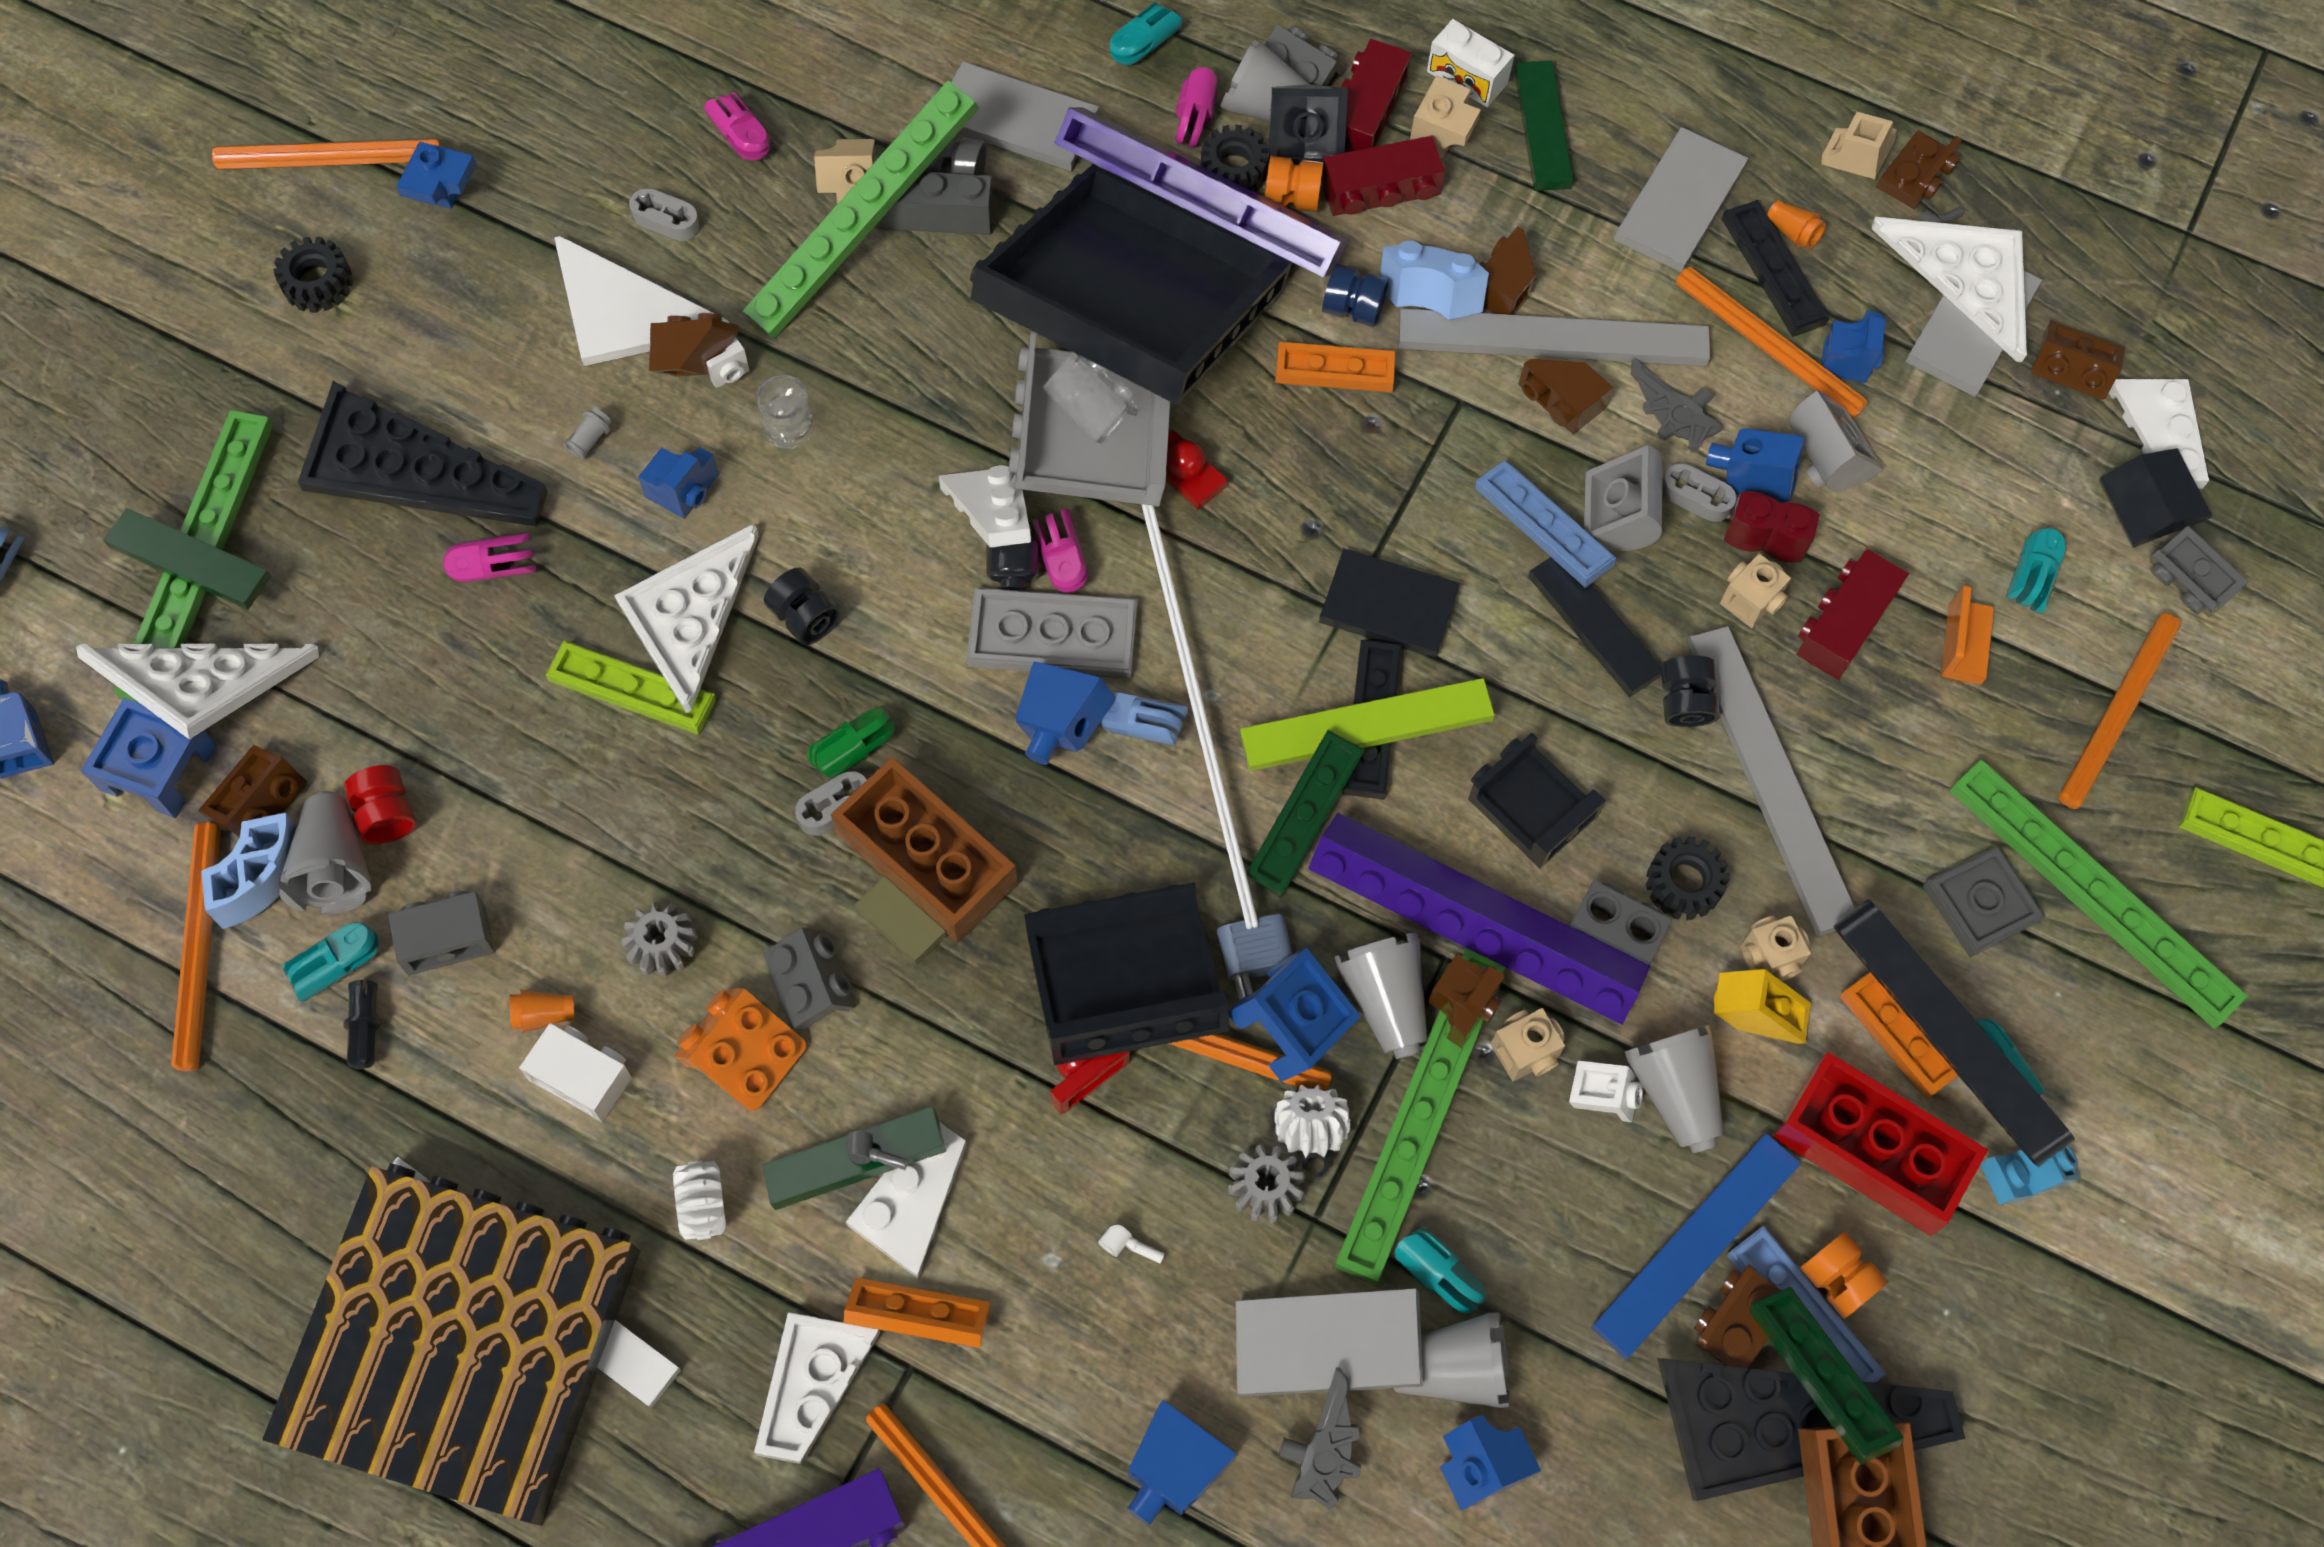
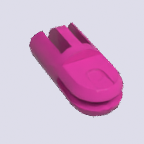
M1199 67L1190 73L1189 78L1184 81L1176 106V115L1180 120L1175 141L1181 145L1187 126L1192 125L1193 128L1188 144L1190 148L1196 147L1203 126L1211 121L1217 100V78L1214 72L1208 68Z
M736 91L732 92L731 96L729 94L719 96L717 102L715 99H710L705 103L704 109L706 114L740 157L745 160L756 161L767 155L770 148L768 132Z
M1065 508L1060 511L1069 538L1062 537L1053 513L1045 515L1053 542L1047 543L1038 518L1032 520V526L1053 586L1064 593H1071L1084 586L1088 579V568L1070 510Z
M530 533L458 543L451 546L443 557V568L446 574L457 582L490 580L537 573L535 564L497 569L496 563L534 557L532 548L494 553L493 549L496 546L531 541Z

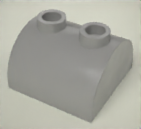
M1817 390L1802 401L1790 415L1789 424L1794 431L1792 435L1805 437L1802 456L1807 453L1813 465L1808 467L1806 471L1818 488L1826 485L1831 491L1849 489L1871 479L1884 470L1851 414L1839 402Z
M1648 444L1586 471L1584 529L1607 550L1631 551L1641 549L1656 542L1662 534L1663 459L1655 448Z

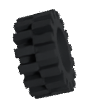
M1235 124V131H1230L1229 125H1225L1222 127V133L1215 129L1211 132V138L1208 136L1205 138L1204 146L1201 149L1200 165L1253 191V188L1258 191L1262 187V181L1265 182L1267 178L1268 145L1267 142L1263 143V136L1260 133L1254 137V129L1248 127L1246 132H1242V125ZM1234 155L1243 157L1249 163L1242 167H1229L1220 160Z
M316 236L315 243H312L310 237H303L304 244L298 245L297 241L294 240L290 243L292 250L289 251L284 247L280 251L283 259L276 257L274 262L277 267L273 269L274 275L284 296L292 306L296 305L301 311H305L308 306L311 313L318 312V306H322L324 311L330 310L331 308L328 303L332 301L338 306L343 302L340 294L347 297L350 293L348 286L353 285L352 272L341 249L336 247L335 243L331 240L325 243L323 237ZM318 267L327 268L325 274L317 280L310 282L300 281L302 275L310 269Z
M1688 836L1685 843L1682 842L1681 837L1674 838L1671 845L1667 842L1661 847L1651 862L1646 877H1649L1646 882L1647 890H1653L1650 896L1653 904L1660 900L1662 904L1659 909L1664 914L1670 908L1674 910L1673 918L1679 919L1682 914H1686V920H1694L1697 914L1700 917L1707 915L1710 909L1713 910L1724 895L1730 873H1724L1728 864L1726 859L1718 860L1721 852L1717 848L1712 852L1707 850L1710 842L1704 839L1699 846L1695 844L1696 837ZM1679 865H1688L1695 868L1702 875V888L1694 892L1680 889L1672 880V870Z

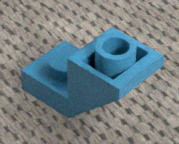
M2069 1145L2040 1167L2033 1164L2022 1150L2013 1154L1993 1156L1983 1161L1980 1165L1999 1205L2017 1203L2081 1179L2076 1169L2078 1167L2077 1157Z

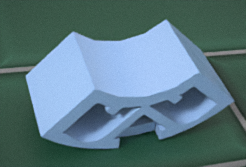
M1403 241L1399 245L1383 247L1380 276L1389 278L1386 296L1396 307H1425L1439 312L1448 320L1483 312L1489 273L1476 263L1471 255L1465 253L1458 254L1443 248L1420 245L1415 241Z
M286 813L243 821L240 838L233 851L219 864L201 870L205 911L222 929L237 925L256 916L272 904L280 895L279 881L297 827Z

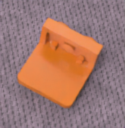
M728 988L727 991L722 989L707 1004L706 1010L709 1013L699 1025L693 1024L680 1037L678 1041L680 1049L675 1053L674 1057L685 1067L699 1069L745 1109L755 1111L761 1107L805 1051L806 1042L746 989Z

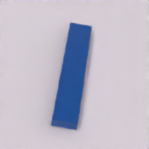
M1766 1133L1591 1328L1627 1360L1801 1163Z

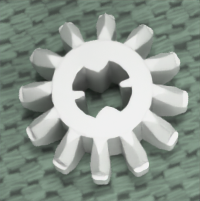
M1300 1084L1298 1092L1285 1091L1282 1101L1277 1102V1108L1275 1109L1278 1142L1285 1143L1288 1152L1303 1151L1305 1158L1310 1153L1316 1152L1325 1157L1328 1149L1340 1151L1341 1143L1348 1138V1133L1350 1132L1347 1100L1339 1098L1336 1089L1323 1091L1320 1084L1314 1089H1307Z
M702 1160L688 1162V1165L677 1166L673 1173L677 1220L682 1237L685 1240L695 1238L703 1240L710 1239L711 1236L723 1234L726 1228L719 1166L714 1161L702 1162Z

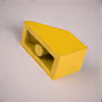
M1766 969L1721 972L1719 974L1718 986L1713 999V1013L1740 1031L1796 1044L1806 1043L1811 1002Z

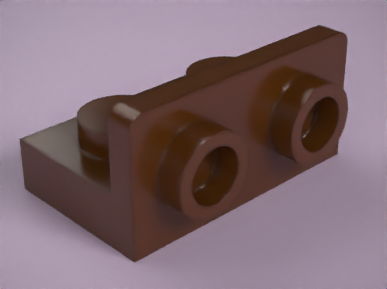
M1917 130L1881 176L1876 188L1915 210L1924 197L1931 200L1943 181L1940 179V176L1943 173L1948 176L1952 173L1961 159V155L1956 152L1963 139L1955 136L1947 147Z
M2050 320L2043 335L2040 352L2032 365L2031 373L2103 400L2107 397L2122 369L2125 347Z
M253 745L198 811L209 821L233 832L240 838L243 821L282 814L305 787L307 781L282 757Z
M1749 1264L1742 1273L1736 1268L1732 1270L1719 1289L1726 1297L1718 1309L1714 1310L1708 1306L1693 1328L1700 1333L1695 1344L1726 1366L1748 1368L1768 1339L1749 1312L1751 1304L1781 1291V1289L1756 1273L1757 1269Z

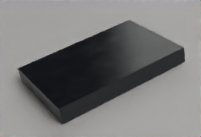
M1343 548L1320 614L1319 623L1381 642L1401 644V648L1436 658L1460 583Z

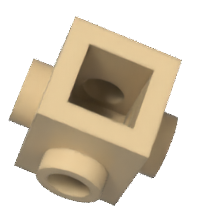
M1758 554L1748 565L1742 561L1733 570L1727 579L1730 584L1720 604L1750 628H1753L1767 612L1774 615L1786 602L1789 596L1784 591L1791 577L1776 562L1769 561L1761 554Z
M1792 915L1780 920H1776L1775 916H1769L1751 926L1752 931L1740 946L1744 960L1750 970L1766 969L1781 981L1791 979L1802 972L1800 967L1811 955L1809 951L1810 942L1803 928L1797 927Z
M1543 1008L1531 1014L1527 1010H1522L1504 1022L1506 1027L1496 1031L1490 1044L1512 1082L1531 1072L1538 1077L1555 1068L1559 1064L1557 1059L1565 1047L1563 1043L1565 1036L1559 1023L1554 1018L1549 1019Z

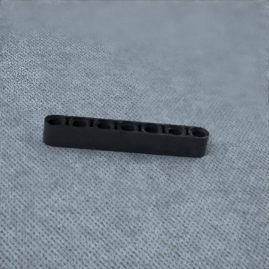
M1867 899L1833 925L1847 946L2033 1164L2040 1167L2075 1140L2065 1124L1871 900Z

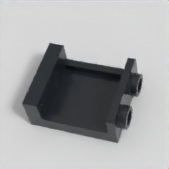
M1530 733L1522 741L1518 738L1512 740L1501 752L1500 756L1502 759L1493 767L1485 764L1475 773L1471 779L1473 786L1468 800L1541 869L1599 817L1606 800L1594 789L1587 795L1580 791L1536 749L1538 738L1533 733Z

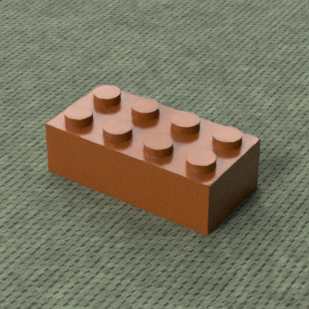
M893 757L885 762L830 814L836 835L883 877H887L939 924L956 943L1017 885L1016 865Z
M1893 1422L1904 1437L1901 1446L1861 1465L1833 1426L1798 1429L1813 1547H1926L1910 1423Z

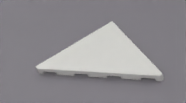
M1875 216L1872 230L2016 362H2023L2027 355L2022 231Z
M561 236L554 237L584 366L650 352L651 323L667 322V316H687L691 320H698L699 313H712Z
M754 524L614 595L621 610L686 713L693 709L758 541L759 534Z
M80 644L76 647L79 659L188 739H191L319 658L318 647L315 644H305L302 648H279V644H244V648H217L216 644H181V648H154V644H118V648H91L90 644Z

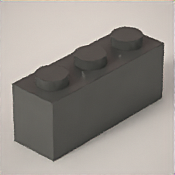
M923 172L876 224L877 229L990 235L993 213L992 177L989 175Z

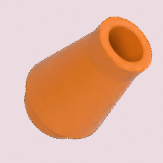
M1781 200L1774 202L1767 213L1770 221L1798 248L1803 246L1807 249L1813 248L1819 242L1826 229V222L1821 220L1820 214L1786 204Z
M523 989L520 990V994H509L511 1030L522 1029L523 1033L547 1027L549 1023L554 1025L565 1021H575L573 994L561 995Z

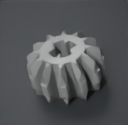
M654 901L651 905L650 913L645 914L643 910L636 908L635 915L638 922H624V929L629 935L621 939L623 949L629 951L626 958L630 965L640 964L641 972L647 976L657 968L660 976L666 977L668 966L672 964L676 969L683 970L684 965L680 957H694L695 950L690 943L698 938L696 930L690 928L692 923L690 916L687 913L678 915V908L672 903L663 912L659 903ZM662 935L665 940L657 944L654 938Z
M1256 1145L1255 1159L1250 1154L1242 1152L1239 1155L1241 1166H1231L1229 1176L1236 1182L1228 1186V1193L1232 1196H1241L1235 1206L1239 1212L1249 1206L1253 1207L1250 1217L1253 1221L1259 1219L1261 1211H1266L1269 1222H1276L1277 1208L1289 1216L1294 1210L1290 1200L1301 1201L1304 1192L1296 1185L1304 1181V1173L1291 1171L1297 1162L1294 1156H1289L1283 1161L1280 1160L1282 1148L1279 1146L1273 1148L1271 1156H1266L1263 1145ZM1260 1176H1264V1181H1267V1177L1275 1180L1272 1191H1268V1186L1265 1187V1191L1257 1187Z

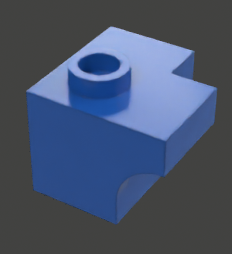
M419 141L396 187L400 196L451 209L458 194L462 195L476 167V162L473 155Z
M1866 311L1863 319L1855 323L1833 321L1823 342L1821 365L1837 378L1866 383L1872 369H1879L1883 359L1886 318H1882V313Z
M661 447L638 478L645 498L685 519L693 508L696 509L702 504L707 489L718 477L719 473L714 455L701 447L693 453L684 452L682 455L674 454Z
M1484 1415L1467 1421L1443 1436L1453 1459L1440 1466L1461 1511L1512 1488L1541 1472L1520 1427L1510 1431H1500L1491 1426Z

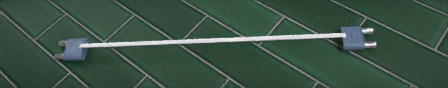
M1142 505L1245 921L1227 924L1217 929L1228 979L1235 981L1240 1000L1245 997L1241 980H1243L1246 995L1248 996L1253 993L1249 978L1268 975L1267 972L1279 961L1293 955L1283 915L1275 914L1259 918L1256 916L1155 509L1151 505Z

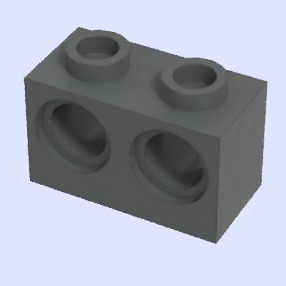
M1593 880L1570 926L1650 965L1672 919L1665 916L1662 910L1653 904L1639 903L1625 896L1624 892L1613 884H1601ZM1591 909L1603 910L1607 913L1610 920L1600 921L1592 915ZM1630 929H1641L1647 934L1649 940H1637L1632 936Z

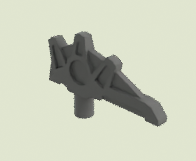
M1636 358L1632 360L1630 374L1639 383L1646 402L1643 403V411L1646 415L1654 414L1662 425L1657 433L1661 439L1666 440L1674 435L1688 440L1689 450L1698 451L1705 439L1722 431L1721 425L1703 412V407L1713 399L1712 393L1707 388L1702 387L1691 398L1687 395L1683 396L1664 384Z
M1335 1368L1332 1382L1312 1437L1307 1440L1306 1444L1284 1437L1279 1451V1456L1300 1463L1301 1473L1296 1477L1291 1498L1314 1499L1329 1509L1338 1502V1497L1333 1490L1341 1484L1344 1478L1357 1479L1361 1473V1465L1351 1459L1352 1442L1359 1439L1360 1431L1357 1425L1350 1424L1346 1398L1348 1380L1341 1368Z

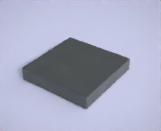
M1998 846L1927 880L1923 885V888L1969 958L2041 923L2046 918Z

